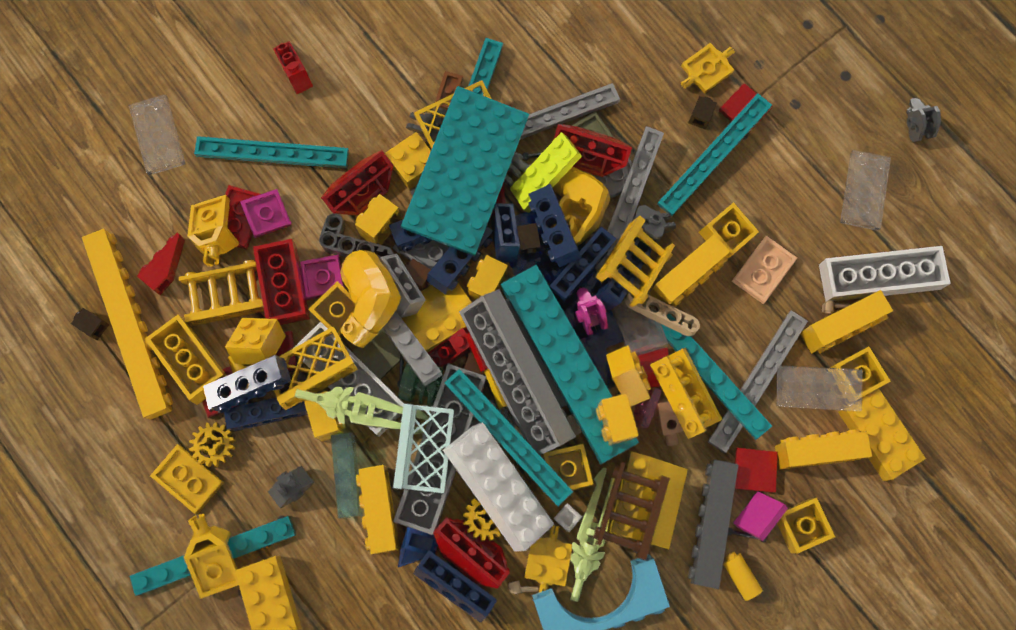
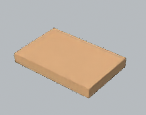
M765 236L733 278L732 282L764 304L798 258L768 236Z

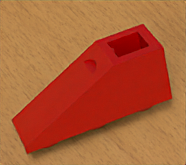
M290 41L281 43L273 48L296 95L312 88L313 85L306 69Z
M178 232L167 240L166 245L153 255V259L144 265L137 275L140 280L159 295L174 281L185 239Z
M467 327L461 328L428 352L440 370L470 353L471 348L465 337V334L469 333Z

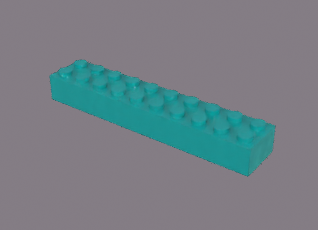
M537 265L501 283L502 292L513 307L600 465L638 444L637 438L609 445L608 441H604L601 431L604 425L602 420H598L596 409L601 400L611 398L612 395Z

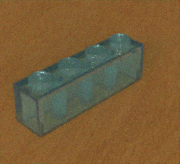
M352 433L331 435L338 518L361 517L362 508L359 503L360 487L357 486L356 482L358 465L355 435Z

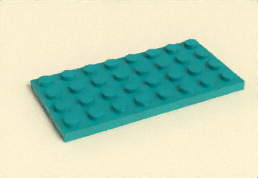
M457 86L401 228L475 256L528 120L529 113Z

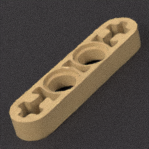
M629 292L625 302L630 309L685 336L695 335L700 328V323L695 317L650 295L645 301L647 303L644 307L640 303L634 307L629 306L634 296ZM655 305L658 308V312L650 311L648 306ZM667 314H673L676 317V321H670L667 318Z

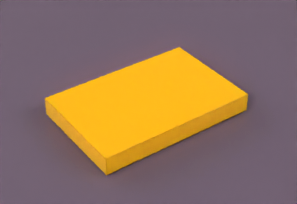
M177 444L150 477L195 515H198L225 482L205 465L199 464L198 460L192 457L193 455Z

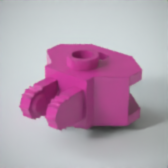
M586 288L577 290L578 311L575 313L579 323L582 322L586 334H593L591 327L598 324L601 329H607L606 308L603 302L597 299L596 296L592 297Z

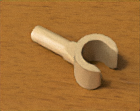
M828 301L823 303L822 313L833 314L834 308H846L850 304H838L834 301Z
M519 581L508 583L509 591L512 594L538 592V587H520Z

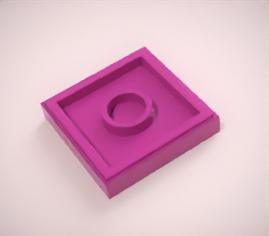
M278 189L240 201L254 238L292 225Z
M339 255L300 262L307 300L320 298L337 281L345 288L340 274L341 262Z
M757 491L733 524L764 541L788 507Z

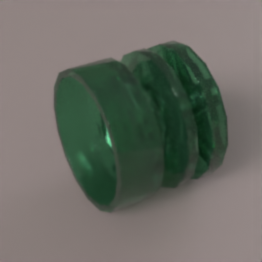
M407 362L401 378L398 398L412 403L417 394L419 395V405H423L426 397H428L427 406L433 407L443 379V367L438 366L442 376L424 386Z

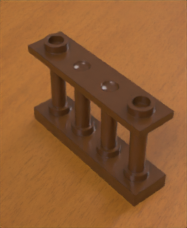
M621 462L619 466L614 467L612 473L614 483L601 526L596 527L593 539H596L595 544L601 545L602 540H606L633 549V552L636 553L635 558L646 560L670 478L659 476L658 480H651L624 471L626 463ZM621 479L651 488V491H654L652 500L649 499L647 501L618 491ZM618 499L645 508V511L648 512L646 520L640 521L611 511L614 500ZM611 519L640 529L639 531L642 532L641 539L633 541L606 532L608 520Z

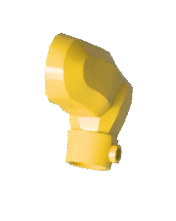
M572 167L553 187V190L562 197L559 204L576 245L579 246L600 226L610 202V195L608 189L601 181L588 173L580 171L578 168Z
M359 250L350 253L345 258L340 272L342 281L348 288L352 301L355 302L354 312H351L343 324L341 333L352 344L364 348L391 319L401 302V295L393 277L381 263L379 257L374 252Z

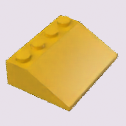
M459 283L453 291L449 290L446 295L433 285L422 290L421 293L426 300L418 313L402 318L427 353L461 328L466 327L459 311L472 302Z
M631 451L628 453L624 471L651 480H658L659 476L670 478L651 545L669 549L688 469ZM622 479L620 492L647 501L649 499L652 500L654 491H651V488ZM617 499L614 512L640 521L646 520L648 515L645 508ZM614 520L611 522L609 533L636 541L640 540L642 535L638 528Z

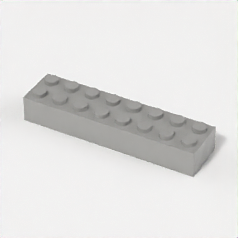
M500 290L481 296L459 311L523 438L541 455L575 438L576 436Z
M448 364L433 407L454 409L451 444L471 428L475 416L444 382L460 369L483 394L487 377ZM441 412L434 417L441 427L448 423L449 413ZM433 420L429 421L425 428L429 436L439 430ZM448 426L443 429L446 434ZM440 431L432 440L440 448L446 443V436ZM423 434L421 443L428 439L425 434ZM430 440L420 447L427 457L437 450ZM419 450L413 463L415 466L425 460ZM439 452L429 459L436 469L444 462V458ZM449 459L445 493L404 489L393 522L434 535L433 532L438 527L457 471ZM427 461L418 468L424 478L434 472V469ZM443 467L439 470V473H440L441 475H442ZM416 471L408 477V485H418L422 481V478ZM435 473L427 482L431 487L441 488V478ZM425 482L420 485V486L428 487V486L425 484Z

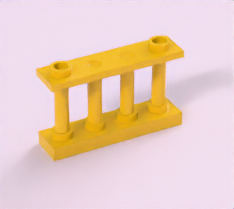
M640 215L629 223L596 275V278L601 282L608 277L610 279L613 278L634 296L629 304L631 307L639 303L643 304L649 296L647 294L664 264L672 257L673 254L671 252L675 247L672 243L663 249L643 232L642 226L646 220ZM638 237L658 254L655 261L635 245L633 241L635 238ZM630 250L651 268L647 275L626 258L627 255L625 253ZM622 264L642 281L639 289L618 272V265Z
M247 260L240 265L200 273L188 272L185 273V276H180L179 281L189 287L192 307L190 314L184 315L185 323L190 326H196L264 312L262 299L258 297L255 271H257L256 262L254 260ZM247 273L251 299H249V302L241 303L238 297L235 275ZM227 277L231 303H229V306L222 307L219 304L216 279ZM208 281L211 307L209 310L202 311L199 305L196 283Z
M686 348L650 364L688 439L707 431L706 427L723 420Z

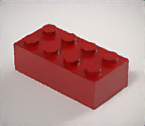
M293 239L254 246L253 251L265 319H277L280 325L310 319L297 245Z

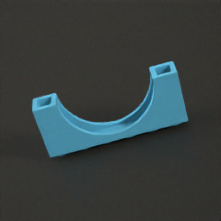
M649 554L646 560L637 558L630 561L632 566V584L629 593L616 610L605 616L586 618L571 613L559 603L552 588L532 595L543 630H606L612 627L620 628L631 620L640 621L651 613L660 614L670 606L654 558Z

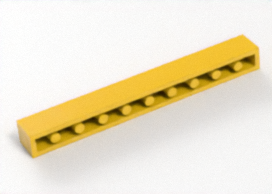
M101 229L83 236L82 240L143 418L151 420L173 411L171 407L173 404L172 397L165 389V386H167L166 380L163 375H160L158 369L160 368V363L157 357H154L152 348L145 340L148 329L145 322L141 321L139 314L142 312L138 303H135L133 298L135 291L128 283L129 274L122 266L123 257L120 251L116 249L115 244H117V240L114 234Z

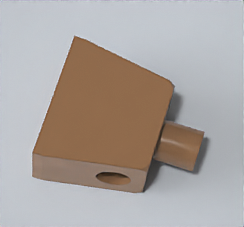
M668 399L651 402L658 434L665 435L667 446L679 444L677 433L683 432V429ZM670 420L671 424L667 428V422Z

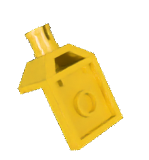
M227 195L191 205L187 237L204 255L203 263L207 266H214V260L215 265H218L219 255L227 253L239 245L238 240L227 228L230 203Z
M199 514V518L194 516L188 520L193 530V536L184 556L200 599L239 585L235 574L237 567L227 544L231 534L228 530L217 526L209 527L205 514Z

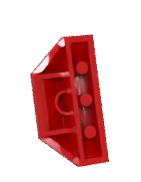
M558 124L554 139L561 132L564 133L582 155L573 167L604 177L627 166L632 150L630 145L616 138L581 127Z
M380 150L361 160L334 181L322 195L321 199L333 214L359 215L368 208L369 202L374 197L377 198L379 194L384 196L388 192L394 165L383 150Z
M446 517L433 532L442 556L475 584L498 589L510 574L503 549L493 540L489 541L487 536L484 541H481L480 536L474 539V532H467L470 528L469 525L463 524L466 522L465 520Z

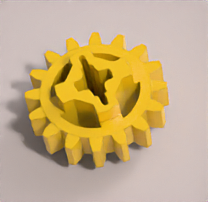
M217 422L213 424V427L211 424L206 423L205 429L199 426L200 432L192 433L195 436V440H189L194 445L189 448V451L195 452L192 457L195 460L199 459L198 463L201 465L205 463L207 467H211L212 463L218 467L219 461L226 463L225 457H232L229 451L235 449L231 445L235 438L229 437L232 432L230 430L226 431L227 427L225 425L219 428ZM215 432L221 433L224 437H217ZM212 441L216 442L211 449L209 446L212 445ZM201 452H208L210 458L204 457Z
M473 499L471 501L473 506L467 505L466 509L469 512L463 514L465 518H468L463 523L470 527L467 532L473 531V538L475 539L480 536L481 541H484L486 536L489 541L493 540V534L496 537L501 536L497 526L493 531L489 532L490 525H495L492 519L485 523V519L481 516L485 514L487 518H490V516L483 507L480 512H474L481 504L476 499ZM474 522L478 524L479 529L475 526Z

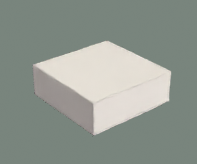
M567 503L553 519L567 532H570L582 516Z

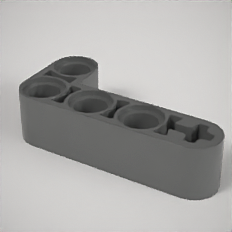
M336 213L330 214L325 219L319 242L325 252L344 258L352 252L366 249L374 252L379 259L380 257L393 254L392 250L387 246L344 235L346 226L340 215ZM340 222L338 227H331L332 223ZM330 239H333V240H334V242H333L332 245H330V246H326V245H325V243H326L327 240H330ZM348 244L353 245V247H352L351 250H349V251H345V250H344V247H345L346 245H348Z

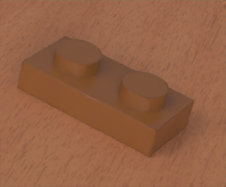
M445 71L435 102L454 94L456 87H461L463 76ZM442 104L438 108L448 110L449 106Z

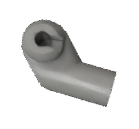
M514 153L512 164L524 173L531 165L522 161L523 156L521 154Z

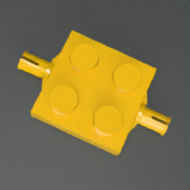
M709 43L684 61L681 67L688 74V78L681 82L682 87L686 89L694 83L705 94L734 72L733 67L727 60L729 56L735 53L734 49L729 47L724 52H721Z
M553 525L549 537L539 538L530 546L524 578L540 583L539 592H542L543 589L544 591L548 590V585L566 586L572 544L563 543L557 539L560 528L558 526L555 529Z

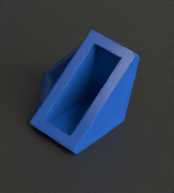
M407 527L401 546L398 567L422 560L428 550L435 554L438 546L435 536Z

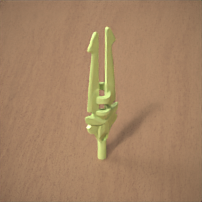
M335 387L323 394L296 389L295 397L318 403L326 410L328 417L332 419L337 417L338 421L342 424H345V415H347L351 423L401 429V423L374 417L373 414L375 408L402 414L403 407L361 392L352 397L350 394L354 389L353 387H347L344 391L342 387ZM417 410L416 418L428 420V416L424 412ZM419 429L416 433H414V435L424 432L421 429Z
M602 468L594 478L596 487L577 534L580 545L572 542L574 553L571 554L570 561L574 565L576 580L570 600L576 602L579 601L584 581H586L592 571L599 568L601 564L599 560L605 555V552H598L599 547L604 546L605 540H602L601 545L595 544L596 539L590 536H594L595 530L593 529L601 526L614 483V478H611L599 523H594L593 518L607 471L606 468ZM608 520V524H607V527H606V530H605L606 532H607V530H608L609 520Z

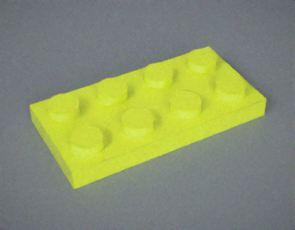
M561 132L510 187L517 201L527 213L531 211L528 204L531 201L529 193L549 184L553 188L582 157L564 133Z

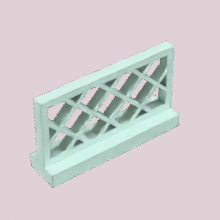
M412 404L403 405L393 488L445 493L449 458L446 454H443L441 449L449 446L451 442L454 409ZM417 410H425L430 418L423 424H420L416 419ZM429 411H434L436 413L432 416ZM441 412L449 413L448 423L441 427L434 417ZM433 420L439 430L429 436L423 426ZM416 422L419 427L414 430ZM448 426L446 434L443 429ZM421 429L428 439L418 446L413 437L414 433ZM442 431L446 436V443L439 448L432 438ZM430 440L437 450L427 457L420 447ZM414 444L416 448L412 451V445ZM419 450L425 460L415 466L411 461V455ZM439 452L444 458V462L436 469L429 459ZM427 461L434 469V472L424 478L418 468ZM410 464H411V466H412L414 469H412V470L409 472ZM443 467V471H442V475H441V474L439 473V470ZM416 471L422 478V481L418 485H408L409 475ZM435 473L441 478V488L431 487L427 482ZM425 482V484H426L428 487L420 486V485Z

